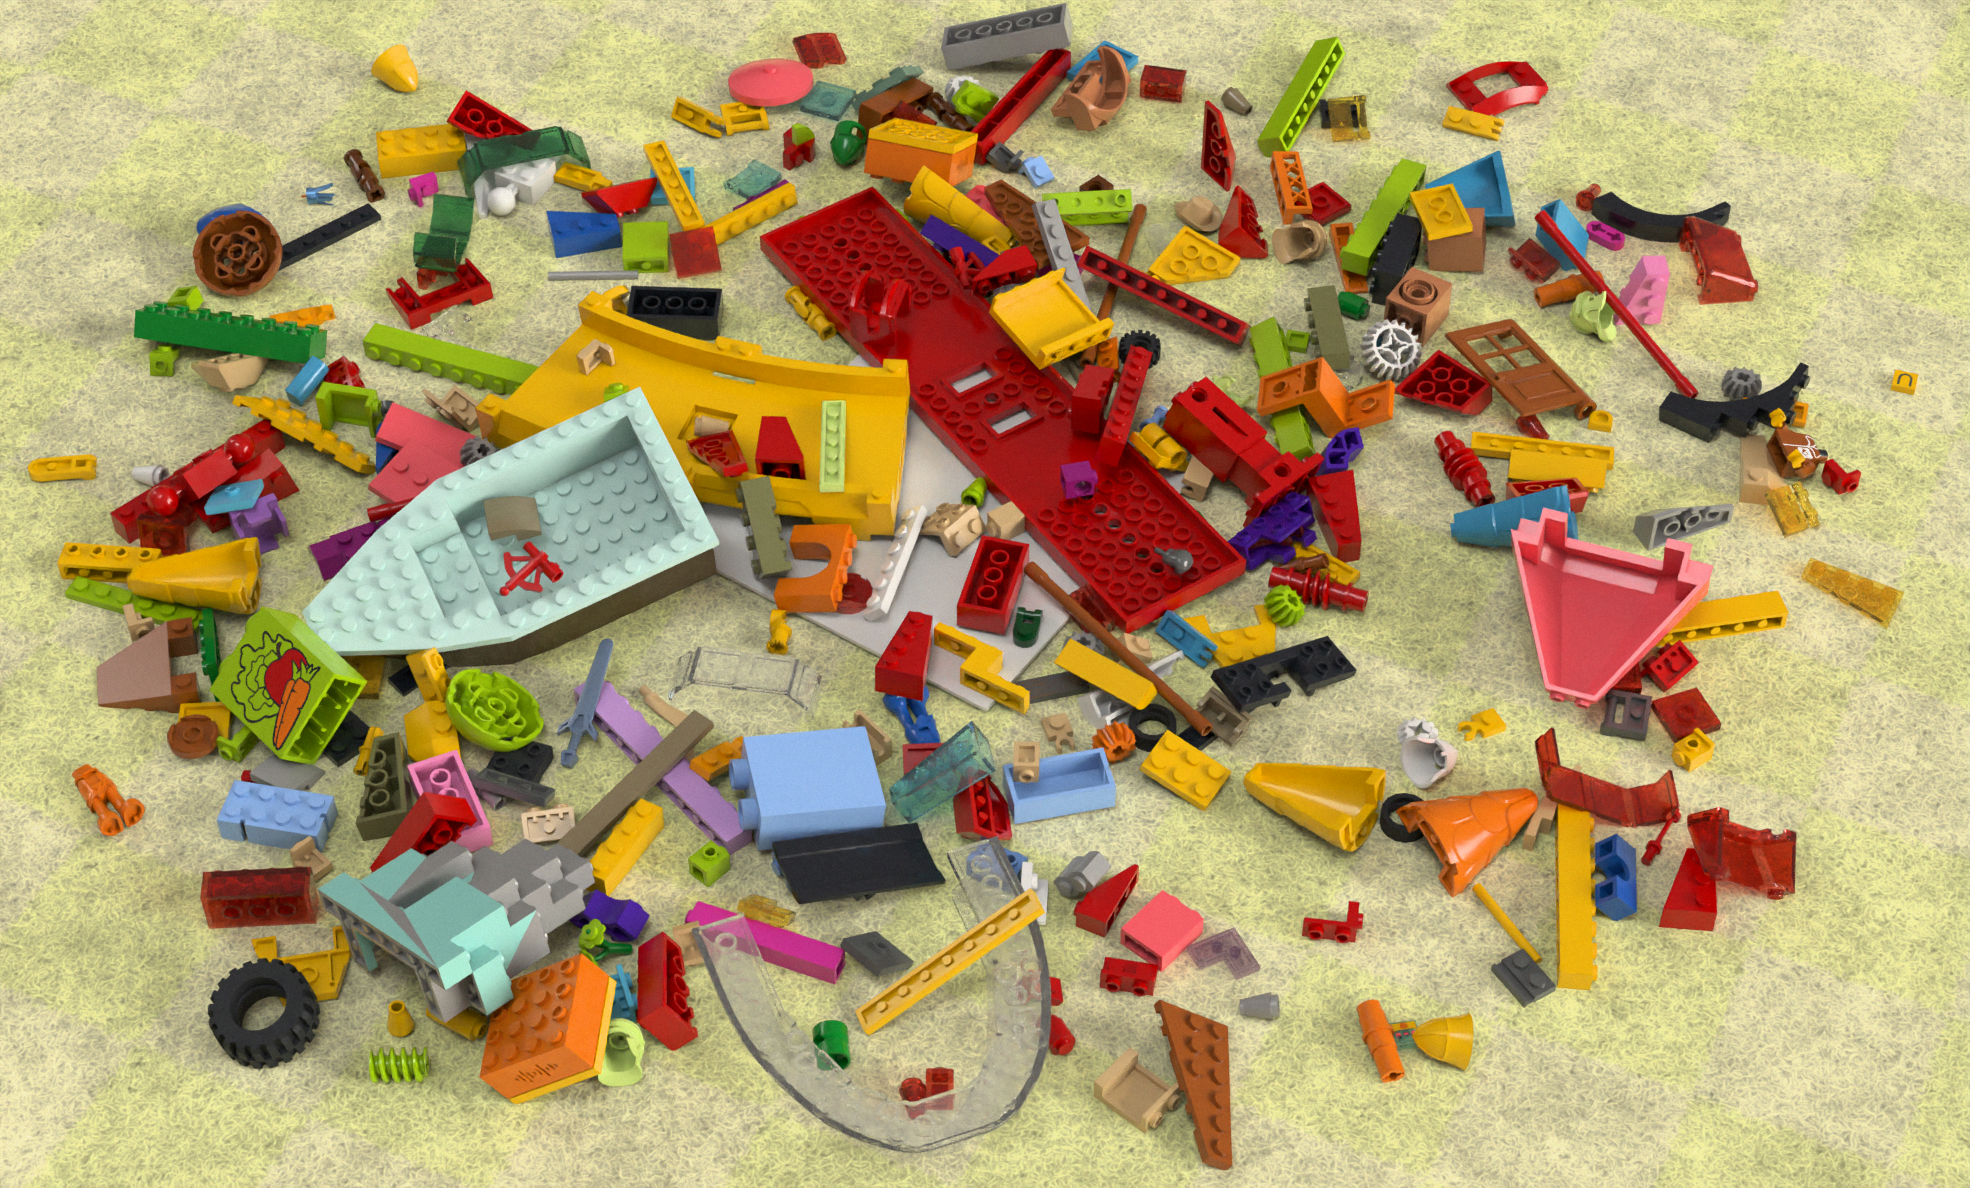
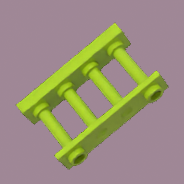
M1131 189L1042 194V201L1055 199L1061 219L1072 226L1128 224V212L1133 211Z

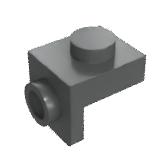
M999 142L985 158L998 170L1006 174L1010 169L1014 171L1021 164L1022 160L1019 158L1024 152L1020 149L1015 155Z

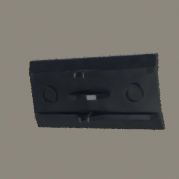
M918 823L775 841L772 843L775 858L793 897L799 905L849 897L860 901L859 896L863 895L866 900H869L876 893L939 885L946 882L923 841Z

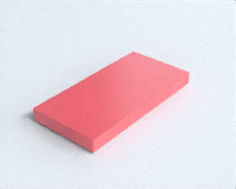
M392 402L375 441L400 451L413 437L461 469L465 467V464L460 463V450L469 438L474 439L476 436Z

